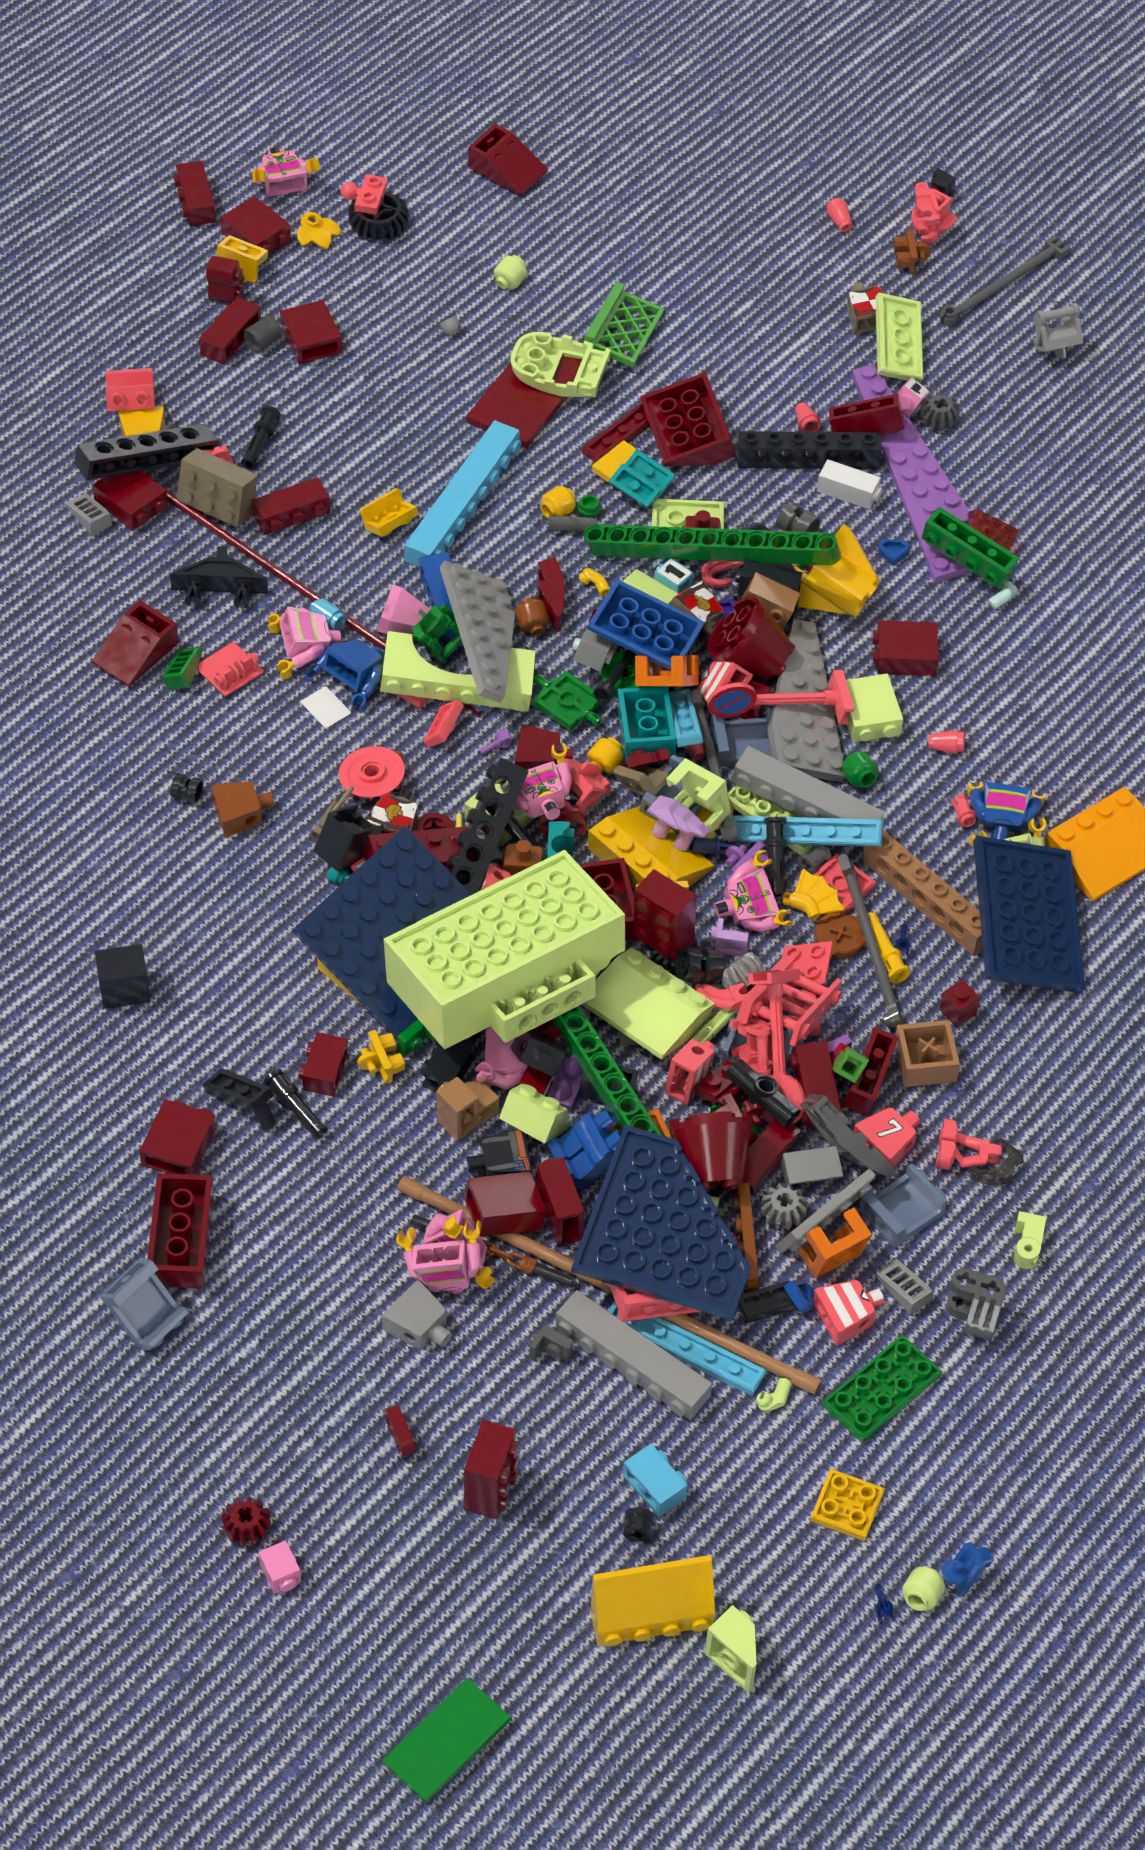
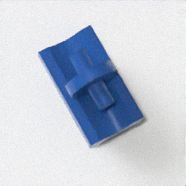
M968 1542L962 1546L953 1560L945 1562L941 1573L947 1583L956 1585L957 1595L962 1596L968 1592L974 1583L980 1581L983 1569L990 1567L993 1558L986 1547L975 1549L973 1543Z

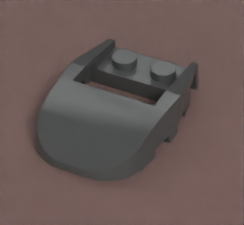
M811 1093L800 1104L822 1138L830 1146H837L838 1153L846 1160L864 1170L870 1168L876 1174L892 1177L896 1173L892 1165L876 1148H870L864 1144L868 1139L861 1131L855 1134L846 1125L849 1119L841 1111H838L825 1095Z

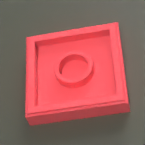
M836 853L813 875L824 876L826 883L830 887L838 889V901L845 907V910L840 912L847 914L854 907L845 876L838 862L840 855ZM854 866L861 895L864 898L875 888L876 881Z

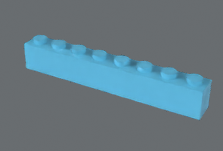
M495 420L405 543V562L420 567V557L444 553L447 547L450 548L457 533L462 532L466 520L469 516L475 514L477 505L486 498L491 485L497 483L501 471L507 469L513 454L519 452L521 441L519 440L518 429Z

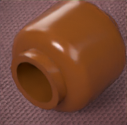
M535 597L521 600L515 609V616L520 630L525 633H531V635L541 634L550 622L544 602Z

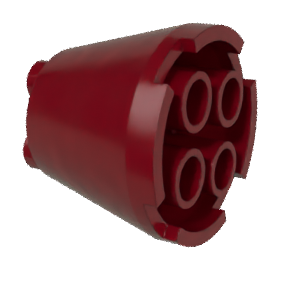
M752 595L743 597L733 605L735 610L730 612L724 620L720 618L712 630L706 646L710 650L708 656L715 661L733 662L753 674L752 677L762 681L769 679L773 675L778 677L785 670L786 665L784 663L794 651L795 645L760 600Z
M732 1111L709 1112L690 1115L691 1117L685 1118L686 1121L681 1123L679 1118L669 1121L671 1138L678 1140L685 1157L692 1164L706 1193L710 1192L712 1187H721L722 1191L737 1190L739 1183L744 1181L752 1128L750 1113L744 1112L741 1113L742 1117H735Z

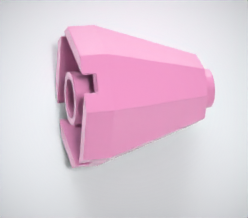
M392 585L376 631L383 634L392 631L413 635L414 632L411 629L422 619L418 611L422 609L427 613L430 609L402 587Z

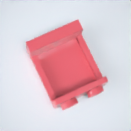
M152 368L105 371L107 411L155 408Z

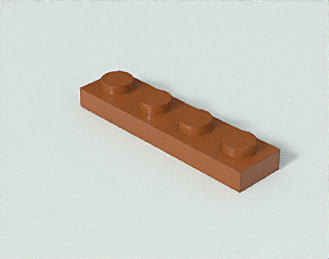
M739 1183L738 1194L733 1195L734 1211H740V1218H735L737 1235L742 1234L743 1242H738V1248L751 1266L747 1280L748 1293L759 1289L750 1187L749 1183Z

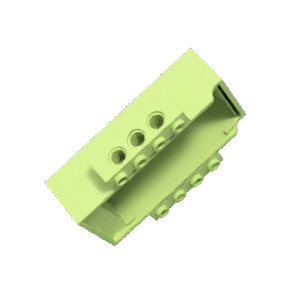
M563 850L384 938L387 983L444 1050L490 1026L506 1043L596 997L594 973L606 968L614 956L625 951V914L566 850Z

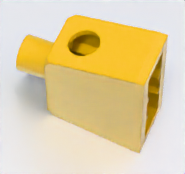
M163 406L152 409L119 411L120 428L123 437L165 429Z

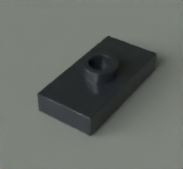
M785 1281L744 1293L738 1306L744 1323H751L797 1309L784 1288L789 1282Z

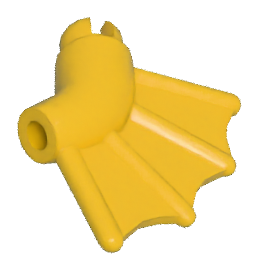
M805 869L801 871L795 891L793 893H784L783 904L805 912L811 921L818 919L822 914L845 910V907L838 901V889L830 887L826 883L824 876L812 875Z

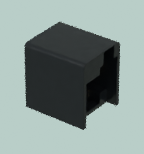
M358 804L328 813L313 852L339 872L351 869L354 863L362 859L368 836L381 834L384 828L383 824L374 826L357 812Z
M142 944L95 951L103 1009L151 1002Z

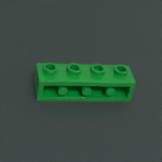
M938 507L925 523L921 539L926 541L928 545L945 553L948 558L954 559L965 566L970 572L976 573L985 579L987 583L1001 590L1014 575L1019 560L1018 556L943 508Z

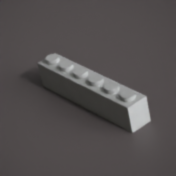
M750 746L746 748L734 767L731 782L805 818L883 820L885 811Z
M578 1290L556 1312L555 1327L561 1334L577 1341L586 1352L597 1355L607 1367L620 1371L630 1383L643 1387L653 1399L666 1403L676 1415L684 1416L691 1420L711 1397L712 1383L626 1323L621 1322L620 1319Z

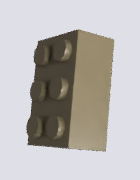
M196 448L181 460L177 500L235 527H239L253 515L252 499H255L258 475Z

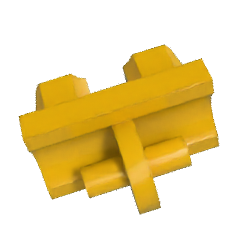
M376 1030L368 1032L371 1041L368 1044L370 1052L368 1048L361 1050L362 1055L357 1060L358 1066L362 1070H369L371 1074L377 1071V1066L384 1083L393 1082V1074L405 1070L403 1057L400 1053L387 1057L386 1053L396 1050V1043L392 1033L378 1036Z

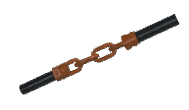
M414 1214L411 1225L426 1230L431 1220ZM482 1239L485 1245L491 1247L489 1248L490 1253L486 1252L485 1256H497L506 1260L508 1265L531 1275L537 1274L567 1287H573L575 1277L539 1264L538 1260L517 1252L507 1253L499 1250L492 1242ZM513 1256L522 1259L520 1265L512 1262L514 1261Z

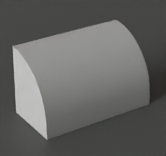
M837 1146L783 1153L780 1165L787 1185L843 1177Z

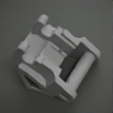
M1077 303L1070 304V307L1047 312L1042 310L1036 312L1033 320L1036 324L1035 332L1037 338H1033V342L1039 353L1054 350L1057 357L1065 359V347L1083 343L1079 319L1080 310ZM1061 318L1059 327L1052 329L1048 327L1046 321Z

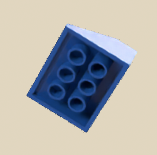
M616 579L586 629L640 656H647L649 660L671 670V657L690 655L705 622Z

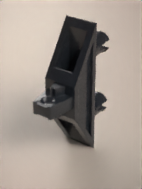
M218 546L216 557H207L170 573L171 590L186 591L184 601L188 606H190L193 597H195V603L198 606L200 604L201 591L235 593L234 606L239 608L241 600L244 599V607L247 608L249 606L250 593L268 594V582L265 576L234 558H228V547Z

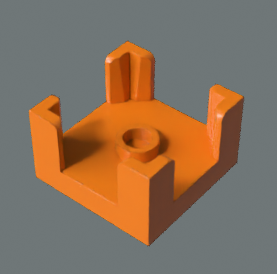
M699 655L672 656L671 670H663V666L649 660L647 656H635V686L699 685Z
M855 1208L844 1212L843 1216L849 1226L844 1224L833 1233L836 1239L833 1243H830L821 1227H816L807 1232L806 1239L811 1246L800 1247L798 1253L815 1279L863 1253L872 1234Z

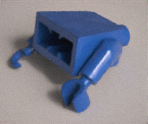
M360 640L333 643L317 659V665L306 670L305 678L308 681H313L314 678H309V674L313 671L318 673L323 669L355 691L361 690L362 692L353 695L351 700L353 708L357 703L362 702L360 705V712L362 713L367 709V696L372 695L380 681L383 671L381 666L383 652L379 647L374 646L370 648Z

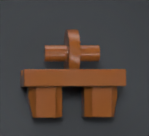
M907 229L906 236L894 237L893 249L894 252H897L896 267L908 268L909 274H916L915 263L918 260L924 262L931 255L930 246L922 241L916 244L913 229Z

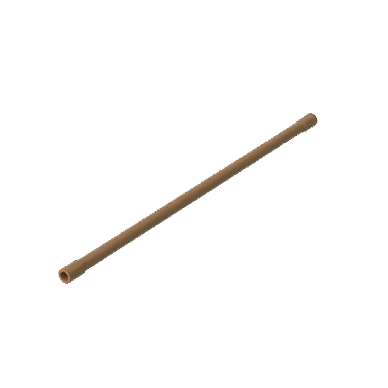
M403 1176L397 1187L398 1191L416 1200L424 1201L450 1215L463 1209L475 1227L467 1207L428 1189L427 1186L407 1176ZM520 1233L493 1235L612 1294L609 1283L572 1273L573 1259ZM624 1288L627 1295L633 1294L632 1290ZM685 1314L660 1317L771 1373L790 1380L793 1385L813 1395L817 1394L821 1386V1379L801 1369L789 1366Z

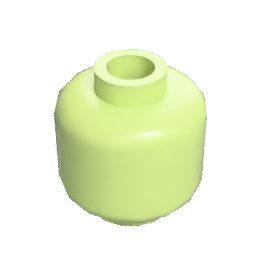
M516 255L505 256L494 269L496 284L502 289H516L527 276L526 263Z
M917 1567L911 1572L904 1583L902 1594L906 1603L912 1609L929 1611L939 1602L945 1592L946 1584L943 1577L935 1569Z

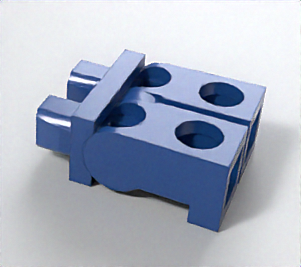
M605 1109L596 1116L588 1113L583 1117V1120L576 1123L573 1129L560 1139L554 1138L547 1143L555 1159L564 1157L575 1188L585 1190L609 1168L622 1131L617 1129L611 1134L609 1129L617 1124L618 1120L615 1114Z

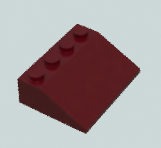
M706 372L640 396L665 467L715 465L737 456Z

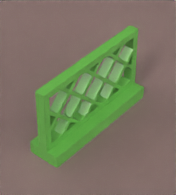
M616 281L588 329L584 340L593 343V349L605 351L606 348L611 349L610 358L633 367L662 317L665 308L623 291L625 284ZM623 301H628L634 306L626 307ZM645 311H651L656 315L647 316ZM638 312L641 317L633 318L630 313ZM624 314L627 320L619 321L616 315ZM645 323L648 329L640 330L637 324ZM631 326L633 331L625 332L623 327ZM617 328L619 333L611 334L608 329ZM637 337L640 342L632 343L629 338ZM623 339L625 345H617L615 340ZM608 341L611 347H605L599 343ZM622 351H630L633 357L622 354Z

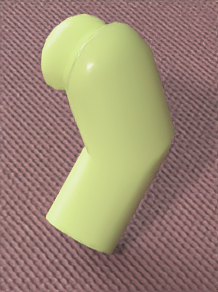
M779 1378L774 1393L769 1394L765 1392L764 1394L761 1392L756 1398L758 1407L763 1411L769 1412L784 1406L792 1382L786 1378Z

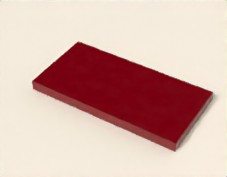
M562 356L553 378L555 383L567 384L568 382H574L582 359ZM510 362L467 414L466 423L487 431L495 420L518 429L521 447L527 449L568 397L550 394L525 384L515 375Z

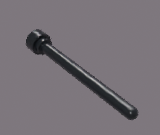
M627 649L608 679L597 684L593 690V695L597 701L601 703H609L615 695L616 683L636 653Z

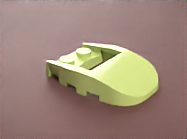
M531 332L523 335L516 342L511 354V365L515 375L522 382L538 390L564 397H596L598 386L610 361L611 349L606 348L605 351L593 349V343L585 340L584 343L573 341L572 336L563 334L562 338L552 337L550 333ZM562 356L582 359L574 382L560 384L555 383V380H553Z

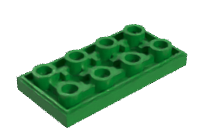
M901 1335L823 1400L822 1407L863 1444L942 1376L943 1371L907 1338Z
M466 1678L382 1759V1764L419 1799L427 1804L511 1721V1716L470 1679Z

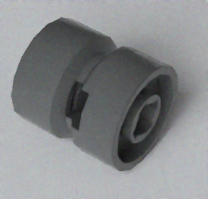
M793 501L783 507L776 520V528L781 531L818 532L821 525L820 517L810 511L805 512L803 507Z

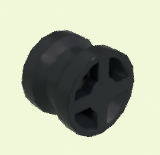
M639 1507L627 1509L625 1511L627 1525L624 1527L623 1536L628 1540L636 1542L650 1540L652 1538L650 1524L653 1522V1512Z

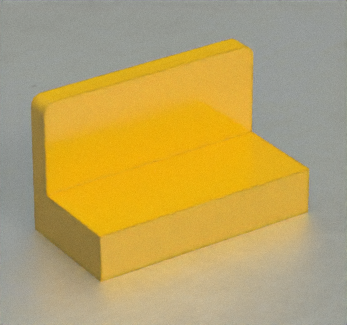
M229 235L217 245V256L238 260L240 268L243 269L244 280L255 283L258 279V266L268 258V250Z

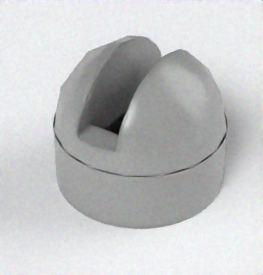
M453 316L440 323L443 331L448 335L456 334L460 329L457 316Z

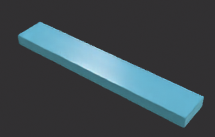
M733 816L739 842L757 843L760 840L764 844L766 839L764 818L767 817ZM783 817L787 819V823L784 824V839L787 840V844L882 847L883 820Z
M614 1301L608 1312L619 1319L618 1307ZM660 1317L624 1322L676 1359L751 1396H754L766 1375V1369Z

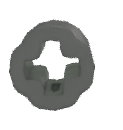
M813 845L812 849L806 854H801L797 861L801 869H805L813 875L817 871V867L823 862H828L832 856L830 850L825 845Z

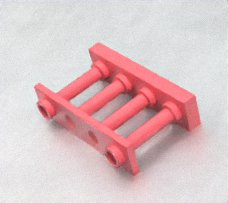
M785 954L771 970L793 969L795 958ZM801 975L800 980L791 981V983L819 995L818 999L783 983V995L810 1007L807 1010L782 998V1010L800 1018L796 1021L783 1015V1027L793 1031L790 1045L795 1046L801 1039H806L815 1023L832 1005L836 1006L842 996V991L839 990L842 983L841 979L837 978L829 988ZM755 985L743 998L737 1020L747 1024L754 1016H762L771 1021L770 1008L766 1007L770 1004L769 996H767V985Z

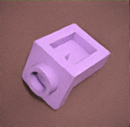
M719 918L718 926L712 927L710 942L715 943V950L725 955L742 956L746 954L748 933L736 930H723L724 918Z

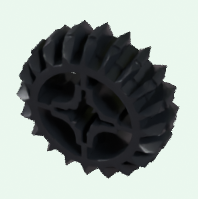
M392 191L385 192L377 215L355 211L356 199L352 200L348 210V218L352 230L357 232L358 236H364L365 240L372 238L374 242L377 239H381L384 242L385 238L392 240L393 236H400V232L405 231L409 221V210L405 200L401 199L399 194L393 195Z

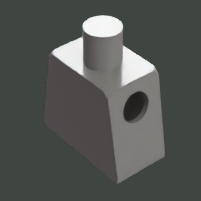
M419 1280L382 1314V1329L417 1349H422L431 1339L443 1347L452 1337V1333L444 1328L447 1323L446 1309Z

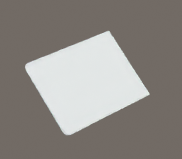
M326 686L300 701L325 728L351 714L349 709Z

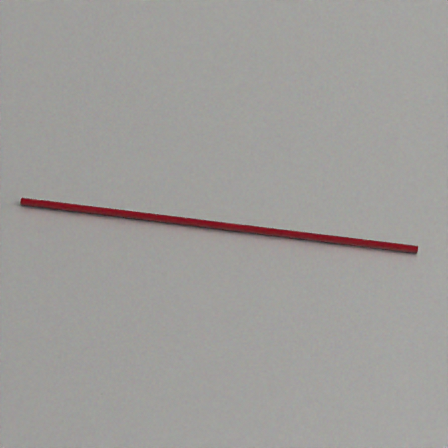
M167 491V499L170 503L313 602L322 598L194 508L178 501L175 495ZM343 612L346 616V625L385 651V640ZM462 703L478 716L484 713V710L477 711L471 704Z

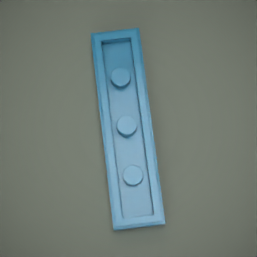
M688 688L669 692L678 747L703 743L698 718L691 699V692Z

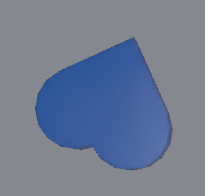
M883 539L878 544V554L892 566L899 563L909 554L910 546L905 540L893 541L891 539Z
M794 1280L784 1286L795 1306L801 1312L806 1313L814 1307L813 1290L805 1280Z

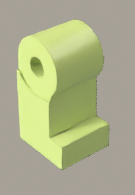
M1019 1211L1015 1233L1022 1234V1237L1016 1245L1014 1262L1022 1269H1031L1038 1262L1046 1222L1045 1216Z

